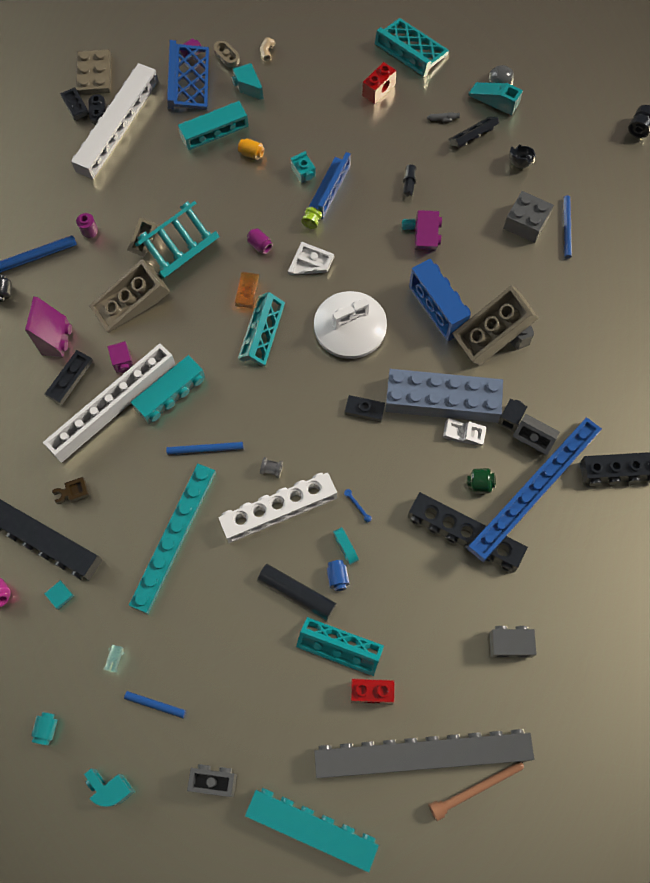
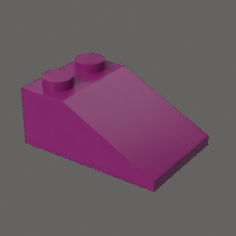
M33 296L25 331L42 356L63 358L64 352L68 349L67 339L68 335L72 332V325L66 316L40 298Z

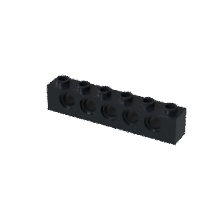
M419 492L408 513V518L413 524L423 525L428 528L429 532L435 535H443L448 542L458 543L464 546L463 548L470 552L467 549L468 546L487 527ZM432 512L435 518L429 519L425 513ZM449 521L452 523L453 527L446 528L443 525V522ZM467 530L470 532L471 536L464 537L461 534V531ZM506 536L485 561L495 562L500 565L501 569L507 572H515L528 547ZM497 549H504L507 556H501Z

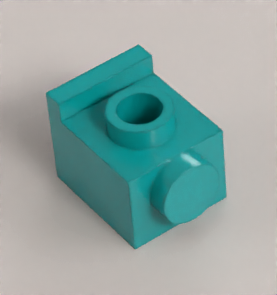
M306 151L291 157V169L301 183L309 181L316 176V168L307 156Z

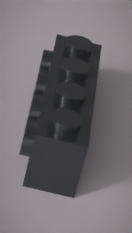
M650 452L584 456L579 462L583 484L599 486L602 483H609V485H618L621 482L636 484L641 481H648L650 483Z

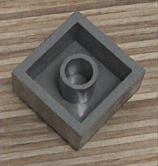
M521 191L507 215L503 229L535 243L548 221L554 205Z

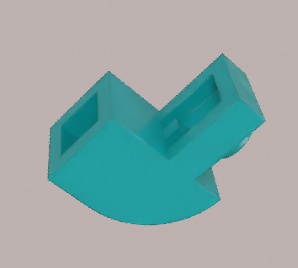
M91 768L84 774L87 778L85 783L92 792L96 791L89 798L96 805L103 807L117 806L135 793L123 774H117L108 783L104 781L97 769Z

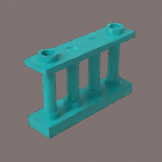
M187 201L180 206V212L149 234L145 231L137 237L139 241L135 245L139 246L143 243L160 266L159 269L161 271L158 272V275L161 279L168 276L220 237L216 231L213 233L207 232L191 209L197 204L195 201L191 204ZM183 213L187 214L202 235V241L199 243L191 239L177 219ZM169 223L173 224L188 245V251L184 254L177 249L163 229ZM155 233L159 234L174 255L172 263L165 262L149 240Z

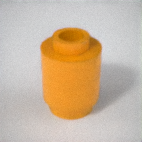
M246 138L240 140L238 152L243 156L258 160L264 154V147L262 143Z

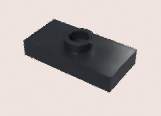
M75 87L60 93L74 121L89 115V111Z
M349 395L345 415L381 422L385 402Z

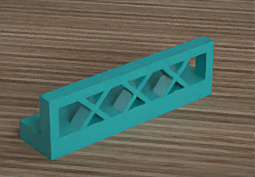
M270 292L258 296L238 359L243 362L252 360L260 366L266 365L285 305L284 301ZM272 301L278 304L276 312L272 309ZM268 316L271 317L273 323L270 328L266 322ZM263 332H265L267 336V342L265 344L263 343L261 338ZM258 348H260L262 352L261 359L255 356Z
M307 617L300 631L296 647L374 676L384 645ZM311 626L317 628L318 631H312L307 628ZM328 634L336 635L337 638H331ZM348 641H352L356 643V645H350L348 644ZM371 648L378 652L377 654H374L372 652H369L367 649Z

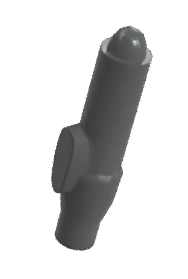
M460 113L430 114L427 116V120L451 122L453 119H459Z

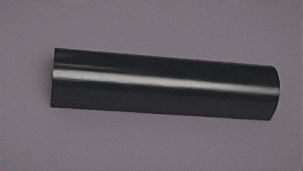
M269 564L263 567L258 576V583L326 622L337 605L336 602Z

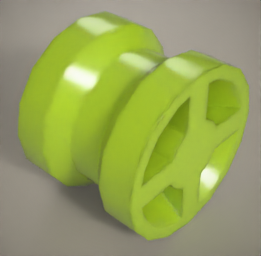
M307 207L301 223L309 229H316L322 213L314 207Z

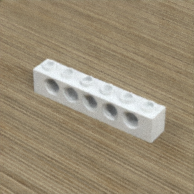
M328 472L325 474L318 473L308 481L301 480L295 483L291 488H281L274 495L262 496L257 502L252 504L250 502L240 506V509L225 511L218 518L228 543H232L337 499V491ZM316 488L319 492L317 494H310L309 490ZM295 495L301 497L298 502H293L291 498ZM281 503L283 507L277 510L273 508V505ZM258 510L265 512L262 517H256L254 514ZM239 518L246 519V522L242 525L236 523Z

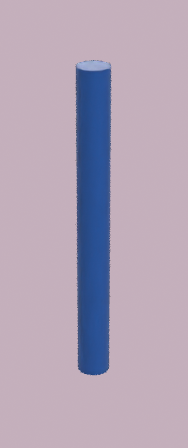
M566 195L563 197L564 256L566 259H570L572 257L571 197Z
M243 442L166 447L167 455L241 450L244 447Z

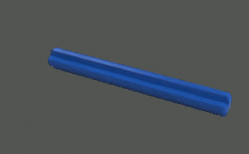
M71 235L1 260L0 272L75 246L76 240Z

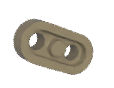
M220 40L214 44V54L227 67L232 68L239 65V53L228 42Z

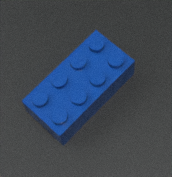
M431 259L411 269L409 288L447 342L454 339L455 337L452 333L470 319V309L462 303L458 292L451 288L449 280L443 277L439 266L436 263L434 264Z

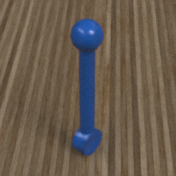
M346 489L344 492L345 497L350 498L364 516L365 522H370L372 517L367 515L352 496V491Z

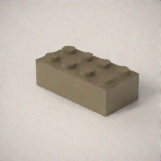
M510 285L452 334L471 361L481 365L537 321L539 317L519 290Z

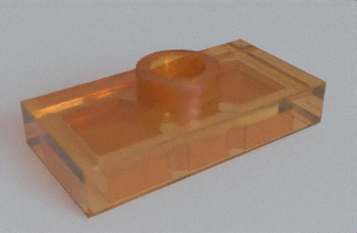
M241 273L235 306L253 308L260 278L259 274Z

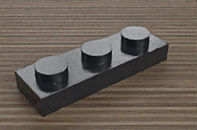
M487 117L449 138L450 145L462 147L467 144V141L479 138L481 133L492 131L494 126L500 123L498 117Z
M76 350L45 392V396L62 405L93 363V359Z

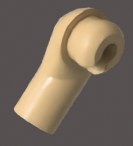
M270 37L265 38L260 47L264 61L271 59L269 48H273V45H275V41Z

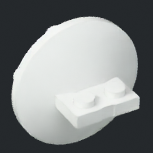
M355 291L340 292L330 296L319 306L314 318V331L320 345L329 353L347 359L364 357L375 351L384 340L387 329V319L381 305L372 297Z

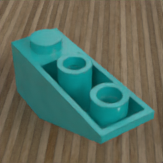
M476 82L468 96L513 115L520 104L523 90L509 83Z

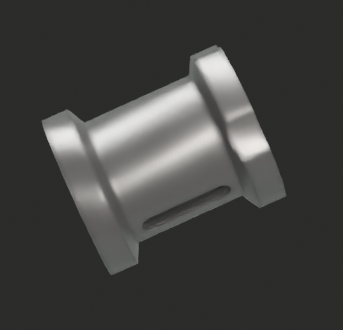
M264 457L260 474L267 473L280 478L283 461L275 462Z

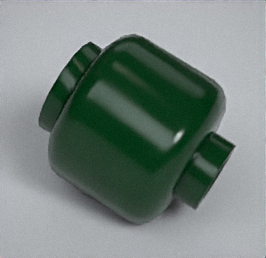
M489 468L473 469L471 476H467V486L471 487L475 494L491 493L493 488H496V474L492 473Z

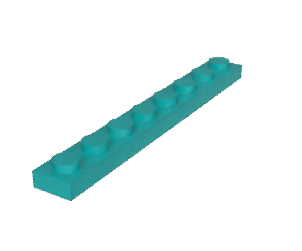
M197 463L129 603L130 607L149 614L216 474L214 469Z

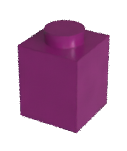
M126 341L107 346L112 366L116 373H125L134 366Z

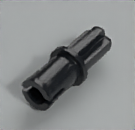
M413 164L406 166V173L403 178V194L406 197L413 195L414 185L416 184L415 174L417 168Z

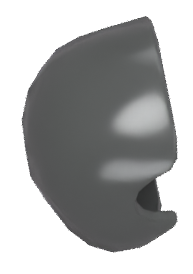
M506 65L496 66L489 73V83H509L513 85L514 72Z

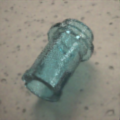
M112 644L111 648H108L110 652L104 669L110 670L113 662L111 671L117 672L121 655L125 653L123 652L124 647Z

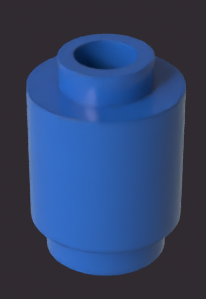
M343 560L329 562L327 575L330 588L336 592L346 590V586L350 585L347 567Z

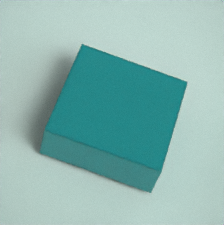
M61 580L44 593L58 610L74 597Z

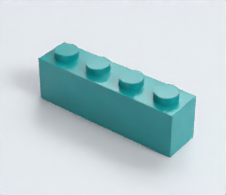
M240 101L178 125L180 137L188 151L249 127L248 116Z
M189 355L186 356L131 401L134 410L147 424L158 420L165 410L171 409L176 401L187 396L194 386H198L203 382L205 378L204 371Z

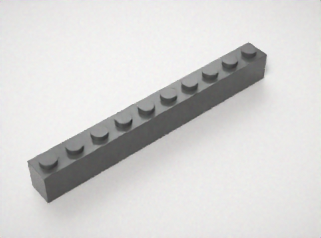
M524 729L511 730V734L503 735L502 731L489 732L490 736L483 737L481 733H469V738H460V734L447 735V740H439L438 736L426 737V741L417 742V738L404 739L405 743L396 744V740H384L383 745H375L374 741L361 742L362 747H353V743L340 744L338 749H332L331 745L319 746V750H314L316 778L521 762L535 759L531 733H524Z

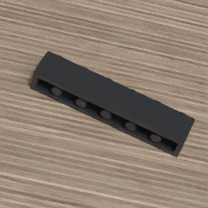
M0 499V532L1 530L7 532L6 537L15 542L19 539L23 542L22 546L30 551L36 549L39 551L38 555L47 561L50 558L55 560L54 565L65 571L66 568L72 570L71 575L79 580H82L83 577L87 580L91 579L102 562L98 555Z

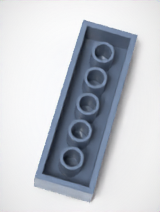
M390 369L385 412L498 423L502 415L503 379Z

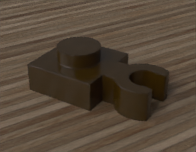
M84 477L64 483L65 489L55 488L52 490L54 495L61 494L59 499H55L56 504H63L68 498L72 503L90 496Z

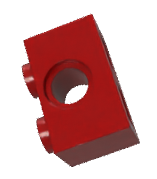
M383 62L363 81L362 96L376 104L395 85L396 70Z
M352 679L351 703L393 705L395 680Z

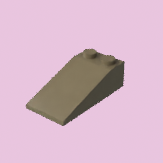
M141 259L92 302L89 307L106 332L109 333L157 304L170 290L153 266Z

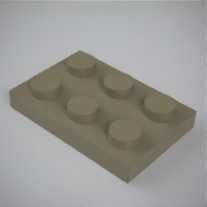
M110 49L77 51L76 90L79 94L111 92Z

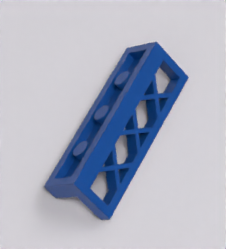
M346 152L343 159L337 157L333 159L309 207H314L322 213L321 219L326 215L350 168L351 153Z

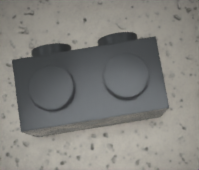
M525 414L513 437L548 455L560 432Z
M495 626V629L489 632L491 658H533L536 655L535 629H528V626H516V629H507V626Z
M198 764V768H191L187 791L234 797L237 774L232 773L231 768L219 767V771H211V766Z

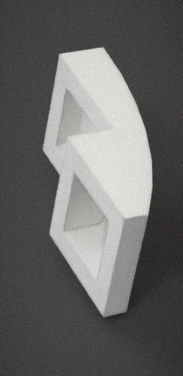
M448 418L445 421L442 438L467 444L483 445L486 427L472 422L465 424Z

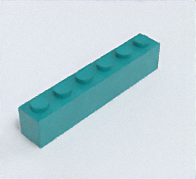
M263 787L261 791L255 790L245 814L246 817L366 872L370 871L379 847L375 843L376 838L363 833L362 837L354 834L355 829L345 824L342 825V828L334 825L335 820L328 816L316 817L313 815L314 810L303 805L301 809L293 806L294 801L283 796L281 800L273 797L274 792Z

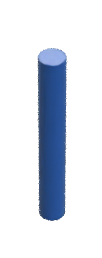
M129 691L124 696L125 700L184 719L186 714L184 709Z

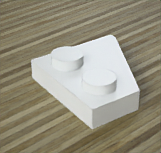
M301 242L288 270V274L328 272L334 259V254Z

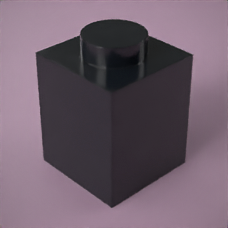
M510 398L498 425L515 432L528 406L519 400Z

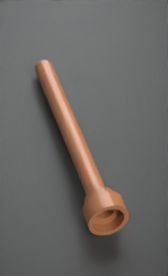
M516 762L444 802L434 801L429 804L433 817L436 821L445 818V814L448 813L447 810L523 770L524 764Z

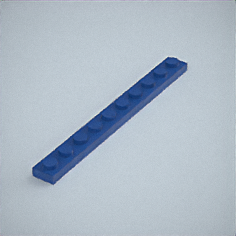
M586 417L467 549L484 562L600 433L602 428Z

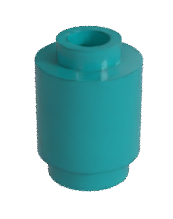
M42 712L41 716H36L31 734L33 743L49 745L50 740H53L58 719H54L55 714Z

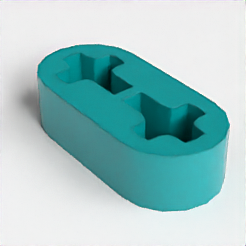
M341 527L333 531L334 538L348 564L351 565L359 561L344 529Z

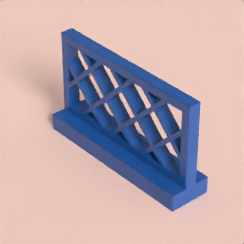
M170 40L167 109H174V107L207 109L209 47L176 44V40ZM179 50L187 51L189 55L183 58L179 54ZM198 52L206 53L205 57L201 60L195 54ZM191 57L197 61L194 66L187 62ZM183 64L189 68L185 73L179 69ZM200 65L205 69L201 75L195 70ZM191 72L197 76L192 82L187 77ZM182 79L188 83L184 88L178 84ZM199 80L205 85L200 90L194 85ZM190 87L196 91L193 96L186 92ZM181 94L188 98L185 102L178 101V97ZM200 95L204 99V104L197 103L194 99Z

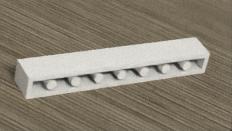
M138 63L135 69L132 70L127 81L123 83L120 91L116 93L114 100L107 106L103 116L99 118L94 129L90 131L86 141L82 143L77 154L73 156L71 162L76 173L94 179L158 83L155 69Z
M158 344L43 442L44 445L62 463L130 405L132 400L176 365L172 354L161 344Z

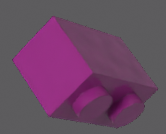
M418 210L416 214L415 250L436 251L438 245H441V235L438 232L439 228L442 227V217H439V211Z

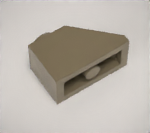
M140 217L127 251L145 257L148 249L143 243L139 246L135 245L139 241L137 237L145 231L149 234L157 228V224ZM155 234L149 238L151 242H153Z

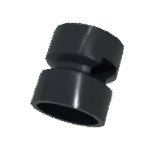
M650 105L638 107L628 126V131L636 138H645L650 133Z

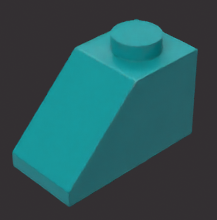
M249 63L233 68L234 76L231 78L234 87L237 86L240 93L260 100L264 99L262 85L252 64Z

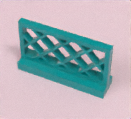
M401 18L385 29L380 27L376 31L375 45L423 77L428 74L432 66L449 53L447 48ZM400 25L405 29L397 28V26ZM409 34H414L417 37H409ZM410 42H418V45L410 44ZM421 42H426L429 45H421ZM423 50H430L431 53H423Z

